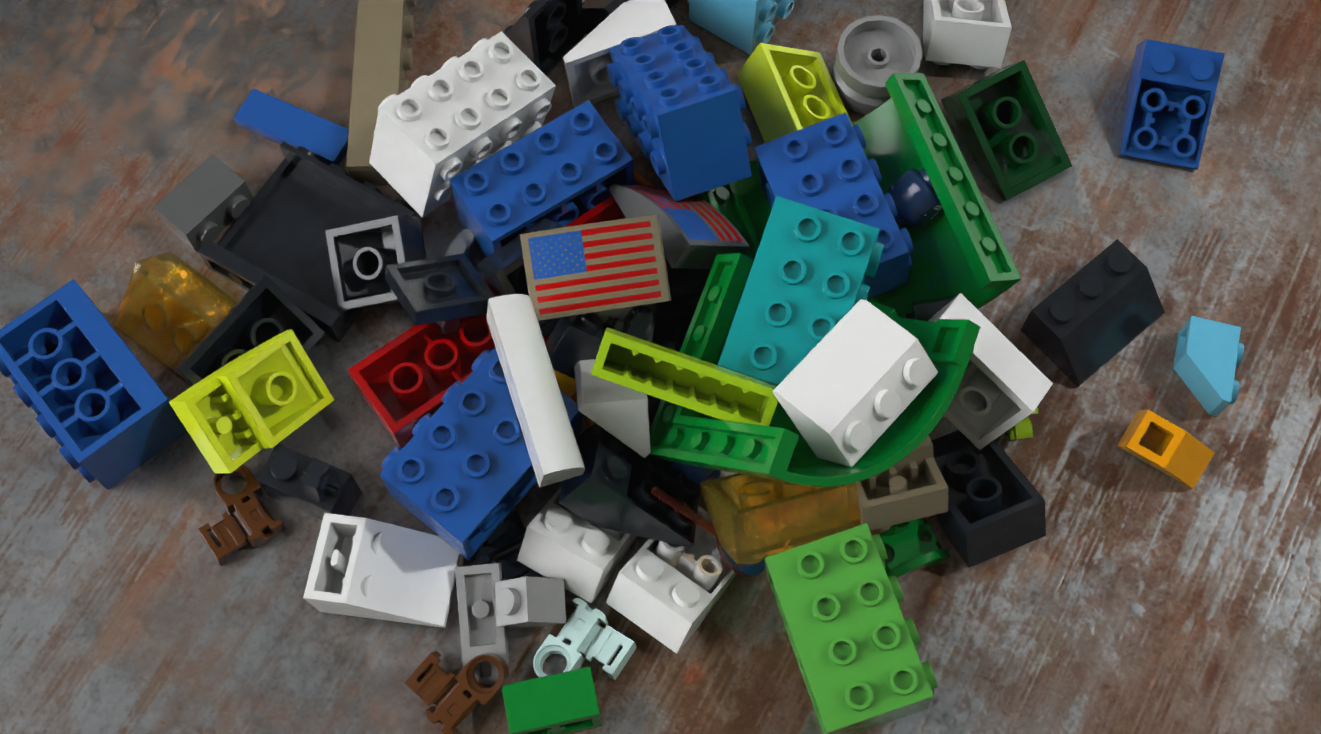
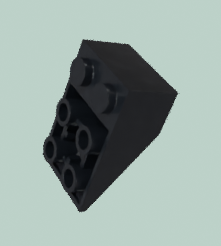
M594 423L576 438L585 471L583 475L563 480L559 498L561 505L593 526L688 548L694 545L700 488H698L697 483L687 479V475L684 472L673 477L667 472L668 461L647 455L645 458L597 423Z

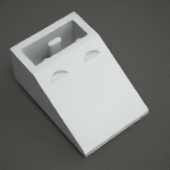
M561 486L527 526L517 561L546 578L564 579L565 589L592 603L614 574L635 540L636 535L597 527L588 523L559 503Z
M698 506L693 546L688 548L649 539L619 571L606 603L677 654L698 629L739 572L729 563L722 552L719 543V527L722 522ZM743 536L741 539L739 559L737 558L739 569L744 564L742 561L747 539Z
M324 513L303 598L320 612L445 628L456 580L455 567L459 566L461 554L437 535L369 518Z

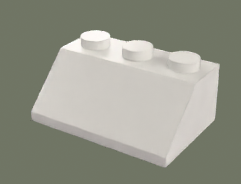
M960 293L939 310L929 322H937V319H969L981 327L962 381L944 414L981 450L1032 414L1053 383Z
M860 299L772 392L817 458L853 467L938 374V371L915 336L870 302Z

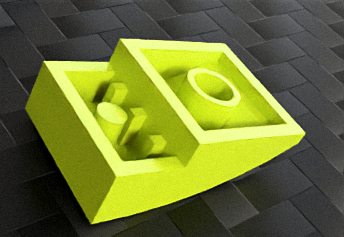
M290 329L219 368L175 397L169 404L214 473L231 474L263 448H273L333 402L334 398L293 330Z

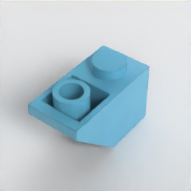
M1191 316L1178 332L1173 369L1209 415L1218 416L1229 404L1233 405L1238 396L1240 384L1234 378L1236 367L1240 365L1244 354V344L1239 343L1241 327Z

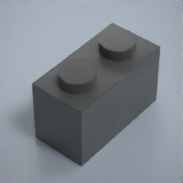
M212 154L153 207L164 225L198 253L199 248L206 239L214 242L228 224L240 217L254 198L246 182Z

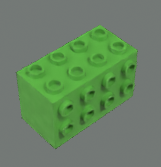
M865 523L764 558L770 587L823 734H857L928 709L934 697V689L938 688L937 681L928 661L921 663L917 654V645L921 644L920 637L912 618L904 620L900 602L904 601L903 593L896 576L888 577L886 574L884 560L888 559L879 534L871 535L868 524Z

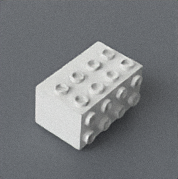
M502 31L488 40L483 38L469 52L459 58L454 56L448 59L441 69L430 76L423 75L419 77L409 89L399 95L392 94L381 102L378 107L369 163L423 218L453 198L449 182L451 178L542 127L545 116L552 107L550 102L556 85Z

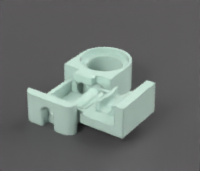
M581 598L573 599L572 602L576 609L557 637L549 634L536 652L533 659L535 673L538 677L548 676L543 672L545 659L550 655L560 654L567 660V665L563 672L579 669L585 659L591 662L595 658L604 664L602 670L608 673L611 679L616 680L636 650L635 642L608 626L607 618L603 612L597 608L593 610ZM601 623L606 626L605 629L599 626V624ZM620 646L623 647L611 666L608 665Z

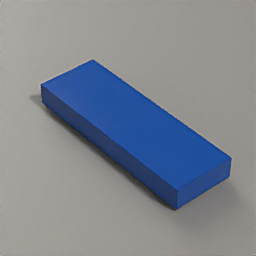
M254 88L233 118L236 125L281 144L284 141L295 148L298 146L305 147L319 161L327 165L331 163L339 165L347 152L349 129Z

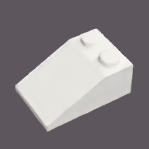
M629 0L622 3L563 57L574 108L588 100L591 104L619 95L618 87H613L608 75L607 65L612 63L609 48L620 45L625 39L646 37L657 33L659 29L665 26L676 25L665 0Z
M924 0L923 47L926 61H932L938 65H950L951 63L970 65L976 69H987L988 67L1001 68L1012 29L1005 0Z

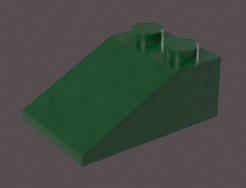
M1025 60L1005 66L941 99L956 134L1003 201L1072 167Z

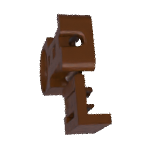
M241 465L231 474H215L214 488L228 513L222 514L224 519L213 526L207 523L198 528V531L220 566L226 563L225 557L246 545L247 539L250 546L259 547L282 533L285 526L282 517L275 520L260 497L264 495L262 488L246 466ZM231 476H242L247 480L245 489L238 494L226 493L223 491V484ZM269 528V530L266 533L262 532L263 530ZM212 530V532L222 545L221 547L217 545L213 537L210 536L208 532Z
M431 652L404 683L428 706L431 703L437 706V709L434 706L428 708L426 716L433 724L440 723L444 727L442 729L444 734H462L457 729L479 703L483 706L489 704L502 689V685L507 683L509 677L507 663L501 656L495 653H484L471 659L456 676L453 671L448 674L438 665L442 661L439 659L441 656L439 652ZM482 661L493 663L498 670V680L492 687L482 686L476 680L475 670Z

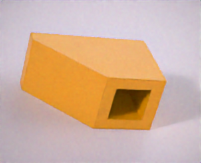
M1150 410L1137 411L1117 447L1191 489H1194L1215 452L1190 433Z

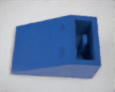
M1150 39L1137 44L1128 82L1119 155L1198 169L1225 53Z

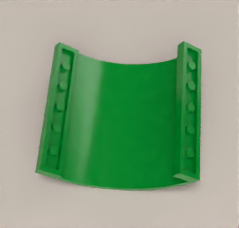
M893 73L885 82L891 98L852 124L853 126L858 124L863 132L866 141V147L863 148L867 159L874 158L878 165L882 181L878 182L883 194L887 193L888 189L907 169L914 167L921 170L924 167L943 209L924 227H915L909 223L903 227L897 223L899 229L906 228L914 251L909 253L913 267L908 270V284L867 300L895 309L900 318H906L905 313L913 312L911 302L960 293L979 309L1020 281V274L924 73ZM756 160L749 161L752 176L696 195L714 206L735 226L750 246L744 255L752 260L755 259L771 213L770 206L759 182Z

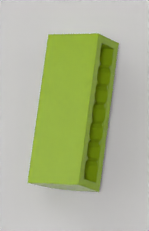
M608 327L604 333L590 374L724 421L770 426L778 404V400L772 392L777 387L776 385Z

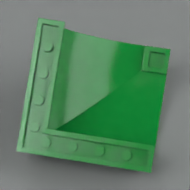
M741 253L716 255L680 353L718 365L754 260ZM887 315L919 340L937 369L938 374L853 467L817 458L779 401L770 426L720 420L661 399L649 431L651 453L648 455L661 460L805 486L832 487L848 485L868 479L886 471L903 460L936 427L959 388L969 359L974 351V345L981 327L969 319H937V322H929Z

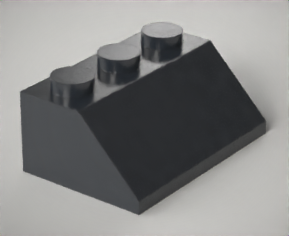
M1117 239L1032 309L1021 331L1077 387H1080L1163 316L1165 312L1147 266Z
M263 275L175 369L187 384L192 387L219 368L286 330H293L306 353L325 332L267 275Z

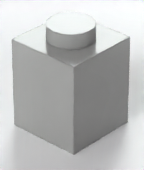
M525 576L495 582L497 627L539 628L566 623L564 579Z

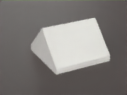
M595 359L580 360L574 366L578 410L645 458L651 453L647 394L590 375Z

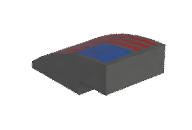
M612 184L609 188L626 218L659 215L664 255L672 268L711 269L717 254L741 253L744 255L750 247L740 232L721 212L696 195L675 202L666 187Z

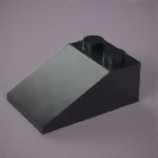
M535 0L529 4L524 15L514 25L507 27L503 33L547 76L584 37L582 0Z
M960 430L932 440L933 457L948 486V512L936 514V517L948 540L969 568L1046 536L1044 498L996 440H993L981 450Z

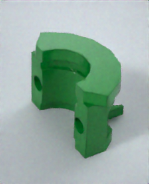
M926 517L891 525L889 530L879 534L888 557L884 561L886 574L888 577L895 575L898 582L921 568L933 567L951 557L947 549H942ZM921 536H928L929 541H924Z

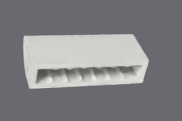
M510 294L488 299L487 322L539 488L583 475L585 471L584 463L531 298L524 294Z

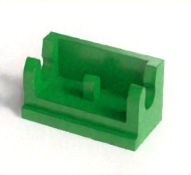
M590 667L502 685L510 734H570L602 727Z

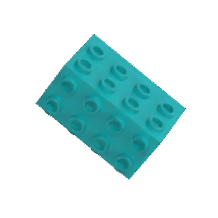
M776 196L718 366L778 386L860 299L867 300L870 286L865 285L864 281L866 275L875 277L885 245L877 242L880 229Z

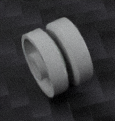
M884 15L864 16L850 23L840 35L831 77L843 104L856 113L867 115L889 100L891 96L885 82L893 73H918L923 55L920 39L910 26L893 17Z

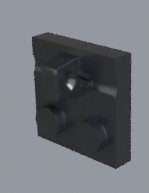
M464 253L386 265L385 280L404 310L408 312L415 326L435 322L439 325L443 334L458 332L461 318L486 314L488 299L495 297Z

